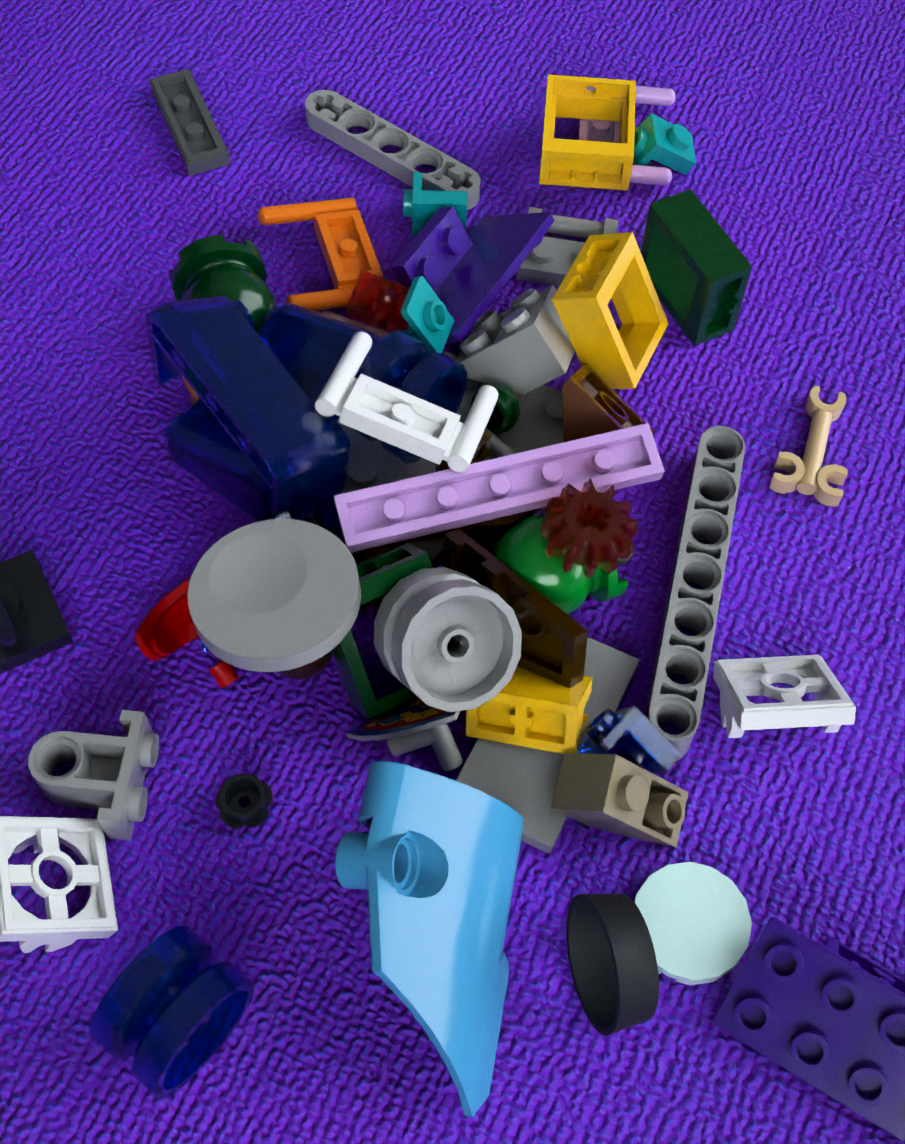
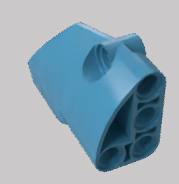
M376 761L370 763L357 819L370 831H349L344 834L336 851V875L343 888L368 890L371 969L405 1004L427 1033L429 1040L434 1044L457 1087L464 1116L473 1117L490 1093L509 977V962L503 952L525 819L517 811L500 800L458 781L401 763Z

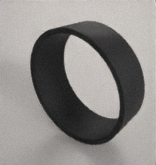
M622 893L579 894L574 896L567 913V949L574 985L588 1020L604 1036L650 1020L655 1014L658 1004L659 976L653 942L639 908L629 896Z

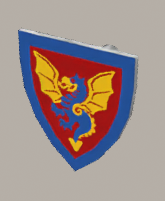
M418 697L405 702L403 708L392 715L383 718L373 717L367 719L346 732L347 738L360 741L387 739L390 752L395 757L432 745L443 771L453 770L463 763V759L447 724L457 720L460 711L447 712L426 705Z

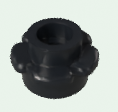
M250 774L232 776L222 785L216 796V807L221 810L220 818L222 822L233 829H240L242 826L255 828L261 825L269 816L268 806H271L273 803V795L269 786ZM247 798L250 800V804L247 807H241L239 805L240 800Z

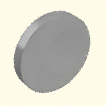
M270 519L240 527L213 544L201 557L192 573L187 597L190 615L198 636L215 656L230 665L245 670L280 672L314 662L334 649L345 638L352 628L360 609L361 587L357 566L351 552L333 533L306 521Z

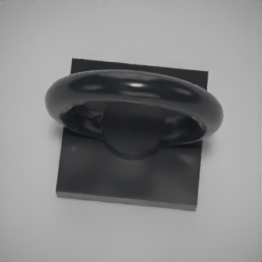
M33 550L0 563V674L73 643V639Z

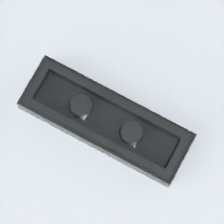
M186 69L149 79L151 93L188 175L192 176L231 165L229 152L190 70Z

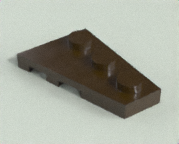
M458 528L444 535L443 567L463 573L477 581L480 585L496 592L514 610L522 631L521 657L517 666L568 688L581 682L584 678L588 630L461 529Z

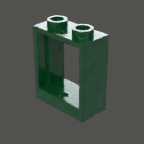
M691 189L673 196L663 197L657 202L651 203L641 247V255L659 300L694 346L734 331L753 266Z
M405 543L357 564L361 587L360 605L387 594L400 579L420 569L432 568L427 552L410 543ZM351 630L332 649L351 704L366 718H383L392 715L403 708L405 702L417 697L395 676L371 686Z

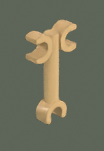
M814 386L810 390L805 404L806 412L812 420L803 460L794 453L787 451L779 452L774 468L784 470L790 475L774 472L769 488L781 494L791 493L797 489L798 492L804 495L813 494L817 501L823 505L835 507L839 505L844 490L833 488L827 483L842 486L847 477L848 469L836 464L822 467L831 422L840 417L847 398L845 393L839 392L834 404H825L819 399L820 387Z

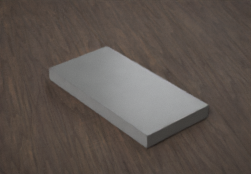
M587 637L584 675L593 677L592 691L584 708V714H589V720L578 744L577 753L597 754L640 659ZM478 738L456 781L478 789L517 811L525 819L521 841L551 854L568 817L551 809L564 754Z

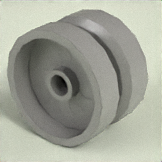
M446 567L420 569L400 579L383 598L374 620V646L382 665L426 705L447 712L473 710L494 699L512 679L521 657L522 631L514 610L496 592L480 585L469 576Z

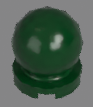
M223 235L198 239L182 248L178 253L180 261L173 270H169V277L176 300L181 303V323L189 341L193 346L200 343H213L230 350L240 357L250 358L265 347L276 328V304L274 296L265 282L267 274L260 250L247 239H244L243 245L235 242H225Z

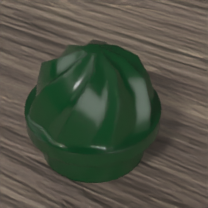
M500 384L491 385L498 391V399L486 425V428L495 435L512 429L520 416L519 401L515 398L513 390L504 388ZM476 393V394L473 396V398H472L471 406H472V404H473V402H474V399H475L477 393Z

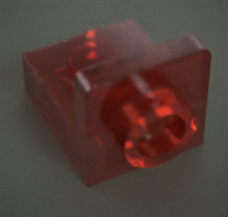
M363 270L358 275L346 308V314L385 332L404 338L408 322L402 316L401 308L410 288Z

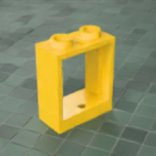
M548 74L539 184L628 191L634 159L635 80ZM587 87H594L595 89L592 90V91H590V90H587L586 88H587ZM555 117L620 122L619 143L554 138Z
M633 232L589 235L553 296L552 302L581 365L583 366L586 363L612 389H635L669 323ZM610 299L622 323L619 331L608 308Z

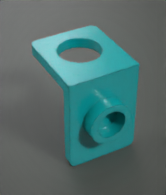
M423 276L414 277L401 308V314L408 324L404 326L392 356L396 364L441 357L455 321ZM418 336L423 345L416 349H409L410 343Z

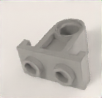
M122 710L120 722L127 737L69 731L52 732L41 737L33 745L29 753L28 767L44 795L53 803L61 806L97 809L96 819L108 839L131 841L135 822L143 821L147 809L148 791L146 787H143L147 767L154 768L159 753V735L153 733L145 712ZM65 762H76L73 769L67 774L52 776L59 765Z

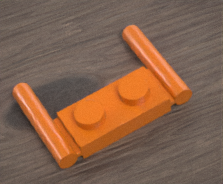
M354 197L266 206L258 210V221L264 226L314 221V230L335 288L333 290L289 295L286 299V308L290 313L297 314L388 302V287L386 283H383V273L359 209L357 210Z

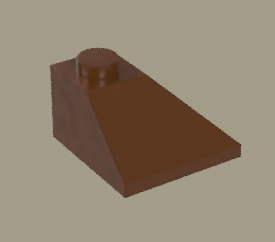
M586 363L562 385L563 442L646 423ZM650 427L652 435H654L655 431Z

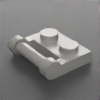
M529 207L528 213L543 212V208ZM552 215L555 221L547 230V233L588 238L589 235L617 233L619 220L605 218V222ZM543 236L542 242L533 248L520 265L516 280L560 286L585 242Z

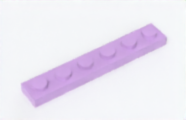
M649 423L473 463L463 473L447 469L334 495L333 497L344 544L353 553L660 480L665 470Z

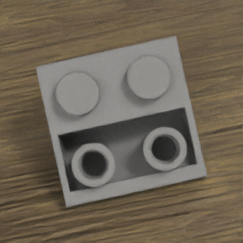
M551 285L540 292H537L535 288H531L517 296L511 302V307L499 314L495 310H491L481 315L473 325L471 334L460 344L461 351L452 365L456 375L489 385L500 384L502 387L510 388L514 392L526 394L566 374L575 350L552 302V298L557 291L555 287Z

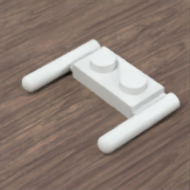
M356 332L316 400V411L325 417H331L334 414L340 416L338 422L438 465L444 460L448 463L449 468L455 472H466L497 402L498 391L491 385L482 386L478 390L465 422H459L461 415L364 374H360L359 378H355L372 346V339L367 333Z

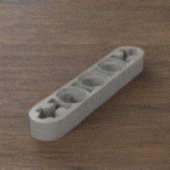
M314 91L305 99L306 122L313 131L413 187V172H418L415 168L423 164L432 165L436 168L435 171L422 173V190L467 191V210L472 209L479 202L481 179L479 174L472 168L334 91ZM355 126L368 129V131L361 134H352L347 130ZM388 145H396L402 150L397 153H385L381 148Z

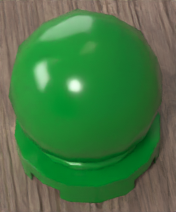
M590 496L563 504L560 518L542 515L520 520L503 532L494 545L492 552L493 556L568 615L583 605L588 594L597 602H605L623 595L628 587V580L624 578L618 579L616 562L624 560L625 555L617 532L604 509L593 512L589 508L591 506Z

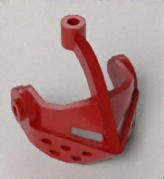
M191 576L183 580L159 600L135 629L136 643L141 652L150 660L159 661L193 639L200 638L188 607L187 596ZM221 659L209 669L220 689L239 678L233 668L234 666Z

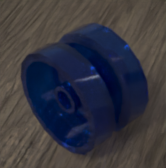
M397 330L383 337L368 353L355 375V378H359L360 374H364L453 413L457 412L467 386V371L463 364L444 353L430 354V350L425 342L406 331ZM348 427L350 430L359 434L368 441L379 440L370 435L355 430L351 427ZM381 441V446L386 452L406 464L416 463L422 458Z
M176 926L165 932L135 957L102 998L91 1019L88 1033L114 1060L119 1061L134 1056L131 1074L158 1100L172 1095L183 1087L208 1063L240 1022L255 990L253 981L230 961L211 965L213 958L211 945L189 926Z

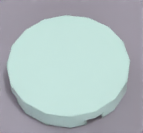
M694 862L666 865L651 874L635 896L634 902L646 922L653 942L658 973H664L666 976L676 979L675 982L687 985L714 982L734 969L749 946L752 921L747 901L734 882L713 867Z

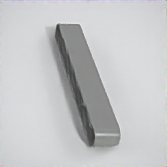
M714 426L703 432L689 477L641 732V743L644 750L653 759L660 762L680 760L687 753L700 723L745 454V441L741 434L727 426ZM697 540L706 541V542H708L710 545H708V544H702V543L698 542ZM687 583L698 584L703 590L692 588ZM677 628H688L696 633V636L682 634ZM668 675H681L689 681V684L675 683ZM662 722L672 723L680 729L681 734L670 735L664 732L658 724Z

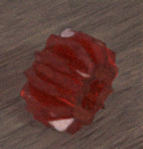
M592 479L584 483L581 492L568 483L566 487L562 488L560 498L552 497L548 501L544 512L547 518L541 523L540 534L542 538L549 540L545 549L547 558L555 556L565 557L562 564L564 573L573 569L574 564L582 566V572L586 579L594 575L597 566L607 574H610L616 570L619 563L618 559L625 560V558L630 556L634 548L631 539L635 537L638 531V521L628 517L632 510L631 500L618 502L613 500L616 492L614 484L606 488L604 493L596 491Z

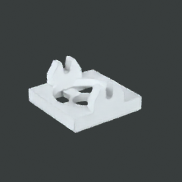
M820 655L714 661L713 678L720 690L722 727H727L728 738H742L745 730L823 726L824 733H835L839 731L841 725H854L855 704ZM773 683H786V684L793 685V686H795V687H793V688H778V687H774V686H772V685H770V684H773ZM805 693H814V701H802L801 697ZM747 696H766L770 699L779 700L780 703L755 704L748 701Z
M0 816V942L19 941V946L23 953H30L42 945H45L46 952H53L73 944L77 939L109 938L118 931L105 836L96 818ZM62 843L72 849L84 865H76L70 856L60 851V844ZM30 845H33L34 853H39L30 865H8V859L12 853H19ZM42 861H55L65 869L67 874L65 888L59 890L52 889L43 883L39 875V865ZM11 886H31L35 893L45 900L47 919L37 918L24 910L11 894ZM75 886H89V899L86 905L75 916L69 918L66 895Z

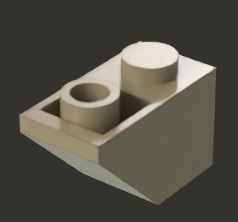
M564 753L551 809L590 827L666 847L677 848L681 825L685 818V807L689 792L618 755Z

